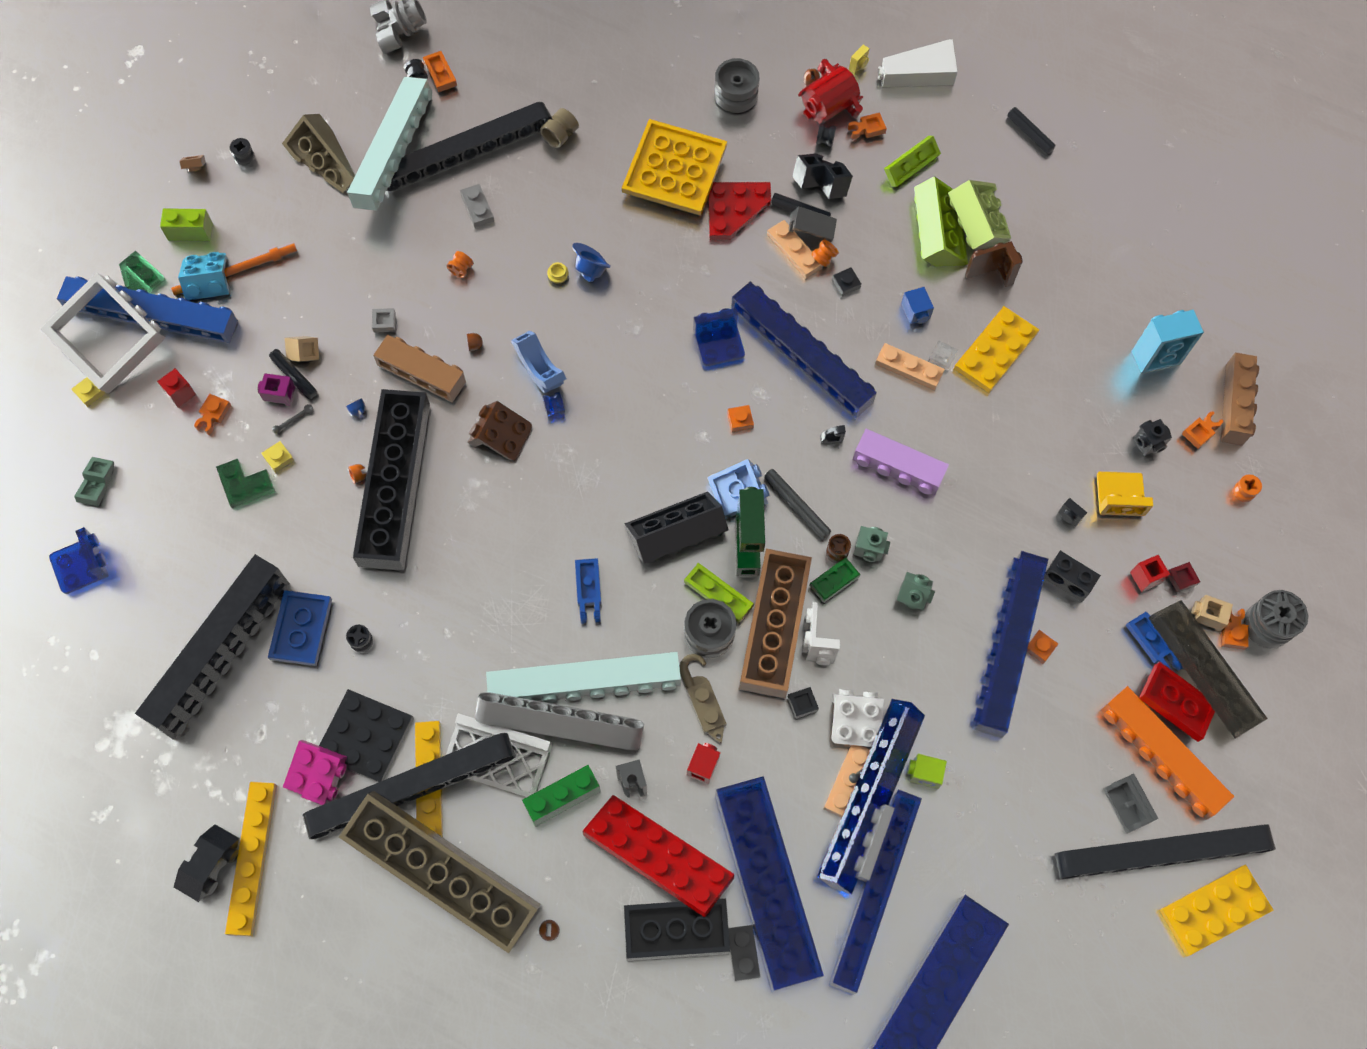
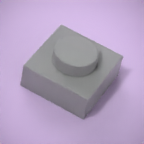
M394 308L372 309L373 332H395L396 312Z

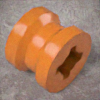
M822 240L820 247L812 252L813 258L825 267L831 263L832 257H836L839 254L837 248L827 240Z
M456 251L453 255L454 259L449 261L446 266L453 275L464 278L467 274V269H470L474 262L467 254Z
M1245 475L1234 485L1233 493L1238 500L1249 502L1260 493L1262 483L1254 475Z

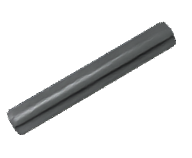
M774 469L766 472L764 479L822 540L826 539L831 534V529Z

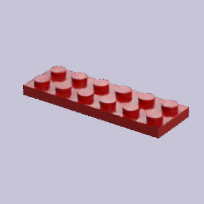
M615 795L609 798L583 829V836L703 917H706L734 879V873Z

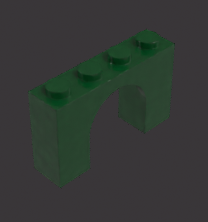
M746 487L739 489L735 519L736 576H759L761 569L760 552H764L765 548L764 490L757 489L756 487Z

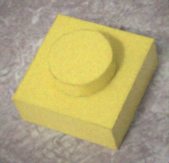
M864 44L851 56L849 70L854 74L860 68H865L869 61L868 54L870 48Z
M88 377L71 388L87 407L106 394L98 389Z
M281 441L261 453L275 473L294 461Z

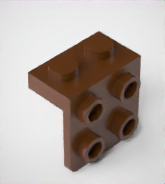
M1012 241L998 243L992 248L985 250L979 249L971 255L965 276L969 279L997 270L1005 287L1014 284L1022 265V256L1016 251Z
M499 401L484 405L479 412L480 419L478 423H475L469 431L470 438L467 443L473 447L485 444L508 460H515L532 428L531 422Z

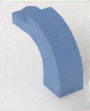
M528 331L511 340L525 369L543 393H547L564 384L563 381L567 379L564 372L556 368L549 360L536 333Z

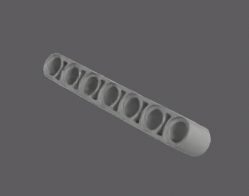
M483 692L478 695L475 720L483 724L627 750H637L640 748L644 723L634 718L490 692Z

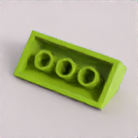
M933 177L914 187V201L917 207L916 218L919 224L918 235L922 249L921 256L924 261L935 267L965 266L968 264L964 229L960 227L957 212L951 207L949 201L951 198L948 192L953 189L938 178Z

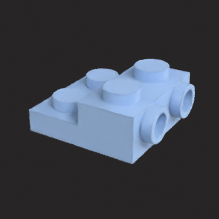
M749 459L708 477L714 497L723 508L725 519L736 515L739 489L746 487L763 489L764 505L768 504L766 497L770 496L766 485H761L759 477L762 476L761 470L757 464L754 465Z

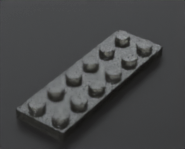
M1182 600L1149 617L1154 628L1159 632L1169 649L1174 653L1184 670L1187 671L1197 688L1202 692L1212 709L1217 713L1235 739L1268 719Z

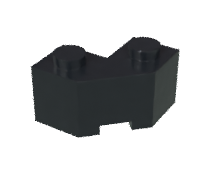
M817 153L798 155L793 178L801 188L820 186L828 199L847 197L853 175L843 163L835 161L833 164L823 160L824 156Z
M214 824L194 844L197 850L192 855L190 861L184 860L178 868L173 888L197 902L206 895H211L218 885L216 880L219 870L227 863H232L239 852L237 846L240 838Z

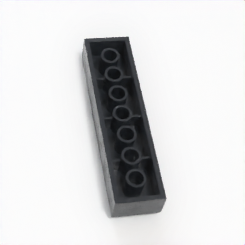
M381 389L353 552V559L358 567L404 571L430 408L426 392Z
M254 554L134 714L173 740L176 736L183 733L187 721L199 711L201 702L214 691L218 679L221 675H225L228 672L232 660L236 655L238 656L242 653L249 637L256 634L264 617L270 615L275 602L279 597L283 596L284 590L288 589L289 582L278 567Z

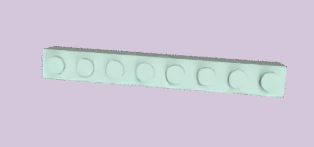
M403 78L347 191L353 208L377 211L380 203L383 202L384 194L391 185L392 178L398 170L402 157L405 156L406 148L412 141V136L415 129L419 126L422 115L425 114L428 102L432 99V89L429 87L427 79Z
M678 652L486 672L487 692L546 703L556 702L560 698L574 701L581 699V696L589 695L591 698H601L607 693H614L620 696L638 690L639 693H648L653 691L654 688L673 690L676 689V686L681 685Z

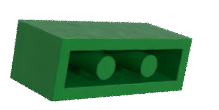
M586 765L522 799L536 827L598 794L601 790L589 765Z

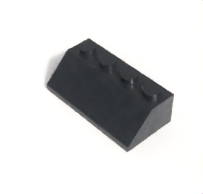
M708 491L624 523L637 555L644 564L656 562L660 557L676 554L683 548L699 545L703 540L719 537L724 532L729 531L722 506Z

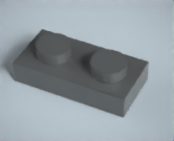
M753 925L728 928L734 980L742 981L760 978Z

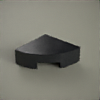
M845 425L825 430L820 435L821 443L843 442L846 433Z

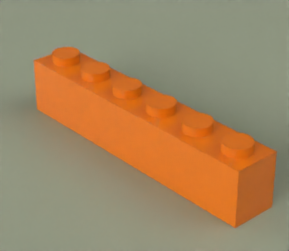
M1128 686L1101 709L1106 720L1111 724H1115L1121 730L1122 736L1139 749L1140 755L1156 767L1157 773L1174 786L1175 792L1180 797L1187 799L1192 805L1193 811L1200 817H1204L1207 820L1215 816L1235 797Z

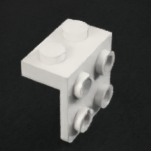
M813 602L811 609L807 608L806 616L804 617L803 629L808 631L805 632V638H803L802 653H806V661H815L819 665H830V663L835 662L840 649V640L816 638L818 602Z
M839 689V693H833L832 741L836 744L878 747L881 741L884 699L877 697V692L863 691V695H853L854 690Z

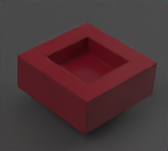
M1190 562L1168 570L1170 573L1169 578L1177 593L1200 583Z

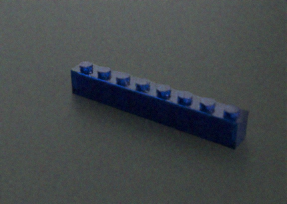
M750 281L732 296L731 308L852 416L857 418L874 403L877 394L875 388L870 383L862 380L854 369L846 366L837 354L830 352L822 341L813 337L806 327H802L797 323L793 315L781 309L778 302L770 299L761 287L755 286Z
M1021 551L1017 558L1013 557L1010 571H1013L1012 578H1008L1005 591L1008 594L1007 598L1002 600L999 612L1003 613L1001 621L998 620L995 626L994 634L998 635L996 642H992L989 650V655L992 656L991 663H987L983 677H986L987 680L985 686L982 685L979 691L978 699L981 700L980 708L976 707L973 715V721L976 722L974 730L1003 738L1008 733L1048 558Z
M892 699L817 876L833 889L852 894L858 881L855 878L857 871L854 870L858 857H862L866 847L863 846V841L867 832L871 833L874 825L871 822L873 813L876 808L879 809L880 806L885 804L889 805L925 717L912 702Z
M899 789L893 796L890 806L895 808L870 880L864 881L829 984L852 995L858 992L922 800L920 797Z

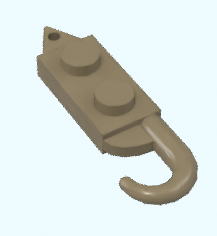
M689 654L680 662L681 677L703 733L708 734L719 744H722L723 731L727 723L709 680L703 676L692 677L688 669L689 662L693 660L699 661L703 666L706 665V662L700 655Z

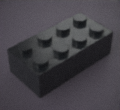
M726 898L718 899L706 917H703L683 902L624 905L627 961L727 955L730 953Z

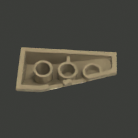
M320 114L303 115L282 142L283 146L297 162L305 164L309 167L310 171L318 173L324 177L326 182L342 193H346L355 174L333 130Z

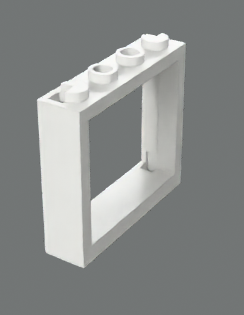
M96 273L40 330L98 389L109 394L166 337L160 332L161 328L154 320L149 321L145 317L147 313L139 305L134 306L130 302L132 298L125 291H119L116 288L118 284L108 275L104 277ZM103 288L148 332L104 376L60 332Z

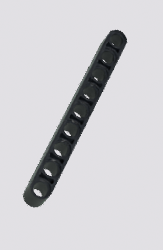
M536 102L402 157L398 170L394 173L391 185L387 188V191L398 190L538 133L540 128L549 119L553 120L552 116L543 102Z
M508 733L494 735L303 813L302 816L309 839H318L344 829L366 795L373 791L398 807L513 760L516 755Z
M1269 824L1062 851L1055 853V859L1060 879H1070L1274 851L1276 847Z

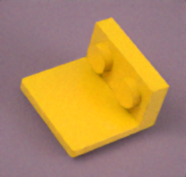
M1101 471L1097 473L1100 515L1145 516L1153 507V497H1145L1142 473Z

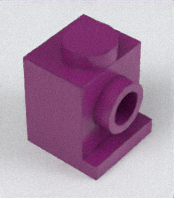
M264 373L262 381L258 384V394H260L262 400L291 406L295 391V385L291 377Z

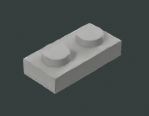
M480 184L460 190L475 228L494 222V216Z

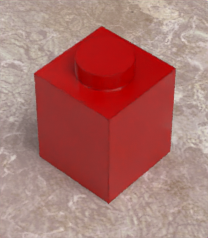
M176 368L157 381L165 394L178 408L196 395L190 384Z
M1159 554L1139 562L1130 572L1141 592L1162 584L1170 575Z
M698 743L687 768L686 775L709 784L721 752L717 751L718 748L709 743H704V745Z

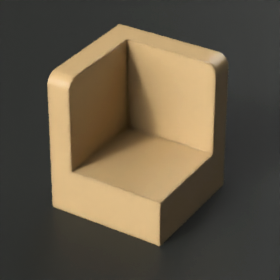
M308 336L285 338L286 358L292 361L319 360L318 338Z

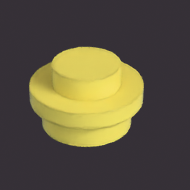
M555 262L548 268L547 275L551 282L562 283L567 280L569 272L564 264Z

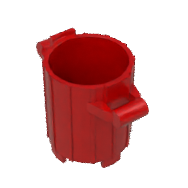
M822 59L817 68L822 77L803 88L798 94L799 97H802L803 105L806 108L803 114L808 120L813 118L819 122V125L844 109L853 118H857L863 110V107L859 104L863 96H860L859 84L854 75L838 63L832 66L827 59Z

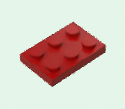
M1160 661L1154 665L1139 697L1140 700L1197 742L1204 739L1218 706L1217 703Z

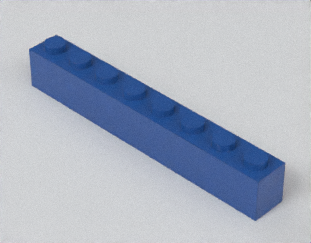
M66 276L57 300L63 306L88 281L79 276L75 278ZM122 285L116 286L119 291H125L132 298L130 302L134 306L139 305L147 313L145 317L149 321L154 320L163 330L225 343L231 342L238 320L233 311L227 307L221 306L217 308L204 302H199L198 304L184 298L174 299L165 294L159 293L155 295L142 289L135 291ZM104 288L79 311L139 324Z

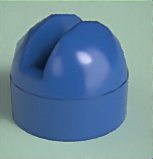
M362 398L346 406L349 413L355 417H359L358 410L361 414H364L366 411Z

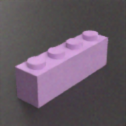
M865 429L852 459L860 466L873 468L883 476H891L898 479L904 485L914 486L922 493L934 496L949 466L947 463L868 429Z

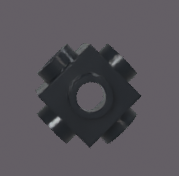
M1161 419L1154 422L1152 420L1144 422L1139 426L1140 429L1134 436V440L1144 457L1154 452L1159 453L1165 450L1167 443L1172 438L1170 429L1164 425Z

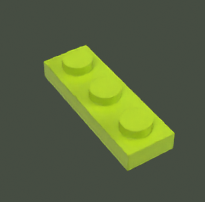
M927 136L884 168L892 187L899 186L941 154L934 136Z
M697 563L684 579L686 585L705 599L722 601L729 606L736 617L737 623L744 619L754 605L753 602L700 563Z

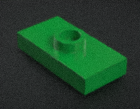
M845 557L810 582L809 586L821 601L825 603L858 579L861 574Z

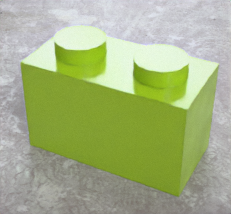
M163 208L160 228L168 241L211 240L213 222L206 209Z

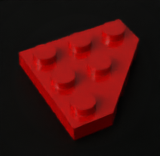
M713 182L708 195L709 240H731L743 226L746 227L753 221L761 210L771 205V182Z

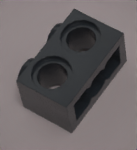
M1060 550L1042 578L1083 602L1101 575Z

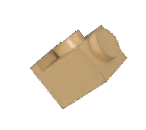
M1205 595L1199 601H1195L1191 613L1195 615V622L1212 627L1215 631L1220 632L1229 623L1233 604Z

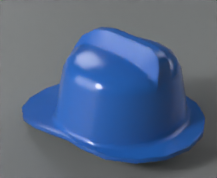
M573 243L572 247L577 253L575 267L587 281L593 282L595 278H600L605 269L611 267L595 249L582 243Z

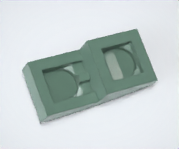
M91 457L82 472L84 480L74 496L76 502L99 506L111 479L114 461Z

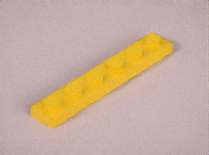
M440 721L415 723L416 767L441 757ZM442 789L416 799V820L441 837H443Z
M250 782L225 930L226 935L253 937L277 785L275 783Z

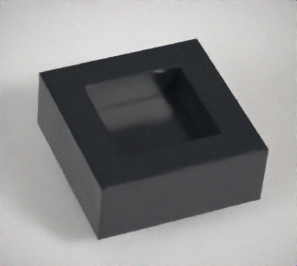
M852 267L832 276V281L842 296L861 288L862 283Z
M1071 498L1058 511L1066 522L1072 523L1075 527L1087 514Z
M811 687L790 693L787 696L796 719L819 710Z

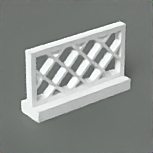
M457 714L456 726L446 755L454 751L455 745L460 750L500 733H508L512 746L516 747L520 755L494 770L489 769V772L481 777L472 776L467 779L525 797L537 792L548 754L552 749V742L508 728L483 724L476 721L475 718ZM460 730L469 732L473 739L472 743L462 748L457 740ZM474 734L479 735V736H483V737H481V738H479V739H476V737H475ZM520 748L528 751L522 754ZM533 752L541 754L542 757L539 765L530 769L524 757ZM522 759L527 772L514 777L509 765ZM506 767L512 780L500 784L497 782L494 773ZM537 770L536 776L534 778L532 772ZM528 774L533 781L530 793L521 790L517 783V780ZM491 776L493 781L484 778ZM514 783L516 788L510 787L508 785Z

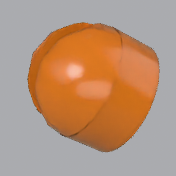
M361 464L348 467L354 484L363 481L367 476V472H361V470L365 469Z

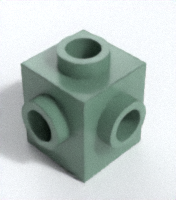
M861 526L853 555L863 557L864 560L870 562L881 561L883 554L887 555L890 547V541H886L888 532H884L878 527L868 528Z
M906 572L897 601L905 603L909 608L923 610L926 602L931 604L935 593V590H932L933 581L929 580L925 575H915Z

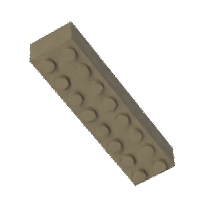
M375 791L366 795L339 836L347 844L507 953L511 951L541 905Z

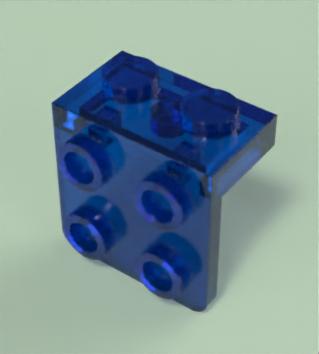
M725 308L709 314L701 313L694 317L693 331L704 366L735 361L745 357V351L737 327L738 313L736 308Z
M85 527L75 531L79 542L49 555L60 590L64 594H69L109 576L105 567L107 561L98 548L100 546L99 540L95 533L91 534Z

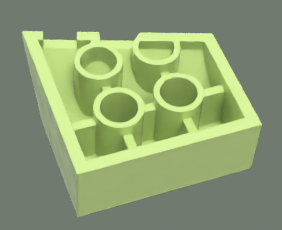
M968 180L948 192L951 198L949 200L950 205L956 210L959 217L958 223L967 235L966 242L973 250L986 249L1011 239L1006 218L999 212V207L1002 206L1001 201L994 195V191L997 190L995 183Z

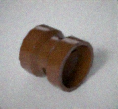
M835 534L829 539L826 556L831 562L838 563L845 557H848L851 549L849 538L843 534Z

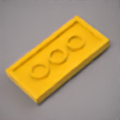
M1003 306L955 364L954 370L990 393L1035 338L1039 329Z
M1245 864L1163 907L1159 911L1187 957L1274 910Z

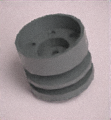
M1274 590L1264 595L1248 609L1244 617V624L1248 625V636L1253 642L1261 647L1272 649L1285 645L1302 633L1308 624L1309 615L1307 607L1301 598L1289 591Z

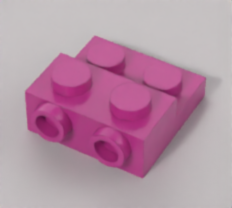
M300 740L283 788L302 795V798L320 805L334 801L339 790L336 787L339 778L343 777L347 768L345 764L347 756Z

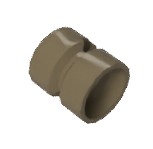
M560 108L552 116L553 120L549 119L540 128L543 138L555 148H560L568 140V137L579 128V123L575 116L564 108Z

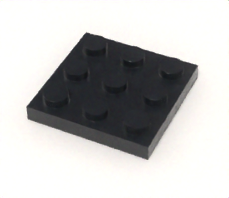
M347 689L319 746L347 756L345 761L347 770L378 783L385 779L414 717Z

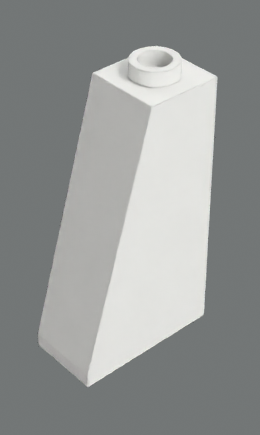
M953 39L883 58L882 66L878 67V79H881L882 87L954 85L957 65Z

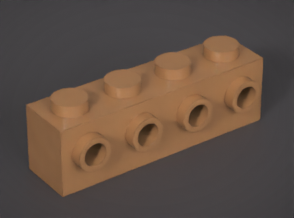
M387 334L373 355L377 366L452 403L466 383L464 372L460 367L448 365L440 357L430 356L420 347H412L399 337L394 338Z
M1235 352L1226 364L1222 411L1223 423L1221 426L1220 442L1243 446L1255 434L1256 424L1253 423V419L1257 411V404L1254 403L1258 392L1256 378L1259 374L1257 356Z

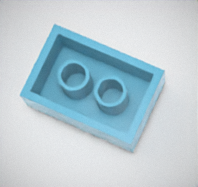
M1194 309L1189 311L1179 310L1172 315H1158L1151 319L1132 350L1140 373L1182 364L1204 333Z

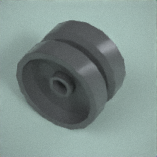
M741 58L726 60L718 66L715 72L714 98L722 109L732 113H741L755 105L758 99L760 81L759 71L756 66L750 61Z
M715 599L701 600L693 604L687 611L684 620V638L692 652L704 658H715L729 650L733 644L737 627L736 617L731 608L724 602Z

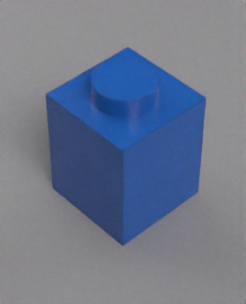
M925 287L904 292L901 304L910 325L927 322L932 316L934 307Z

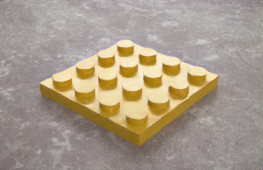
M649 119L622 185V193L701 216L727 148V141Z

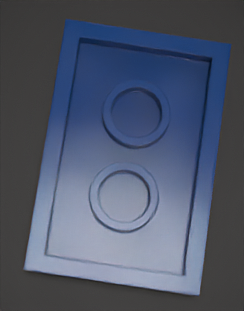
M284 590L268 659L317 666L332 598L330 596Z

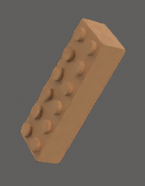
M766 548L739 690L786 699L812 557Z

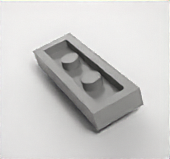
M885 804L880 806L879 809H875L871 822L874 823L871 833L867 832L863 841V846L866 847L862 857L859 856L855 863L854 870L857 871L855 878L862 881L870 880L895 808Z

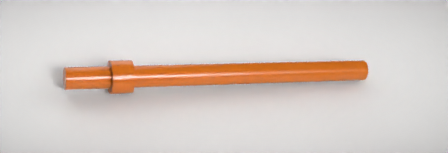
M294 243L279 249L275 247L270 249L268 253L225 268V276H231L272 260L276 262L281 260L283 256L297 252V248ZM181 285L171 288L174 296L183 293Z

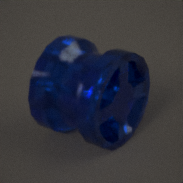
M556 392L553 396H542L547 417H552L554 413H565L560 392Z

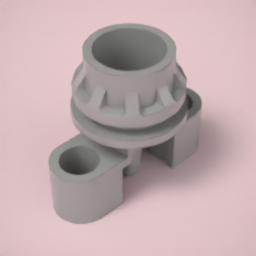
M382 0L370 5L371 15L379 23L376 37L379 47L384 54L402 47L401 34L404 33L409 37L412 35V32H418L419 28L427 23L425 13L418 0H400L399 3L395 1L392 5L389 0Z

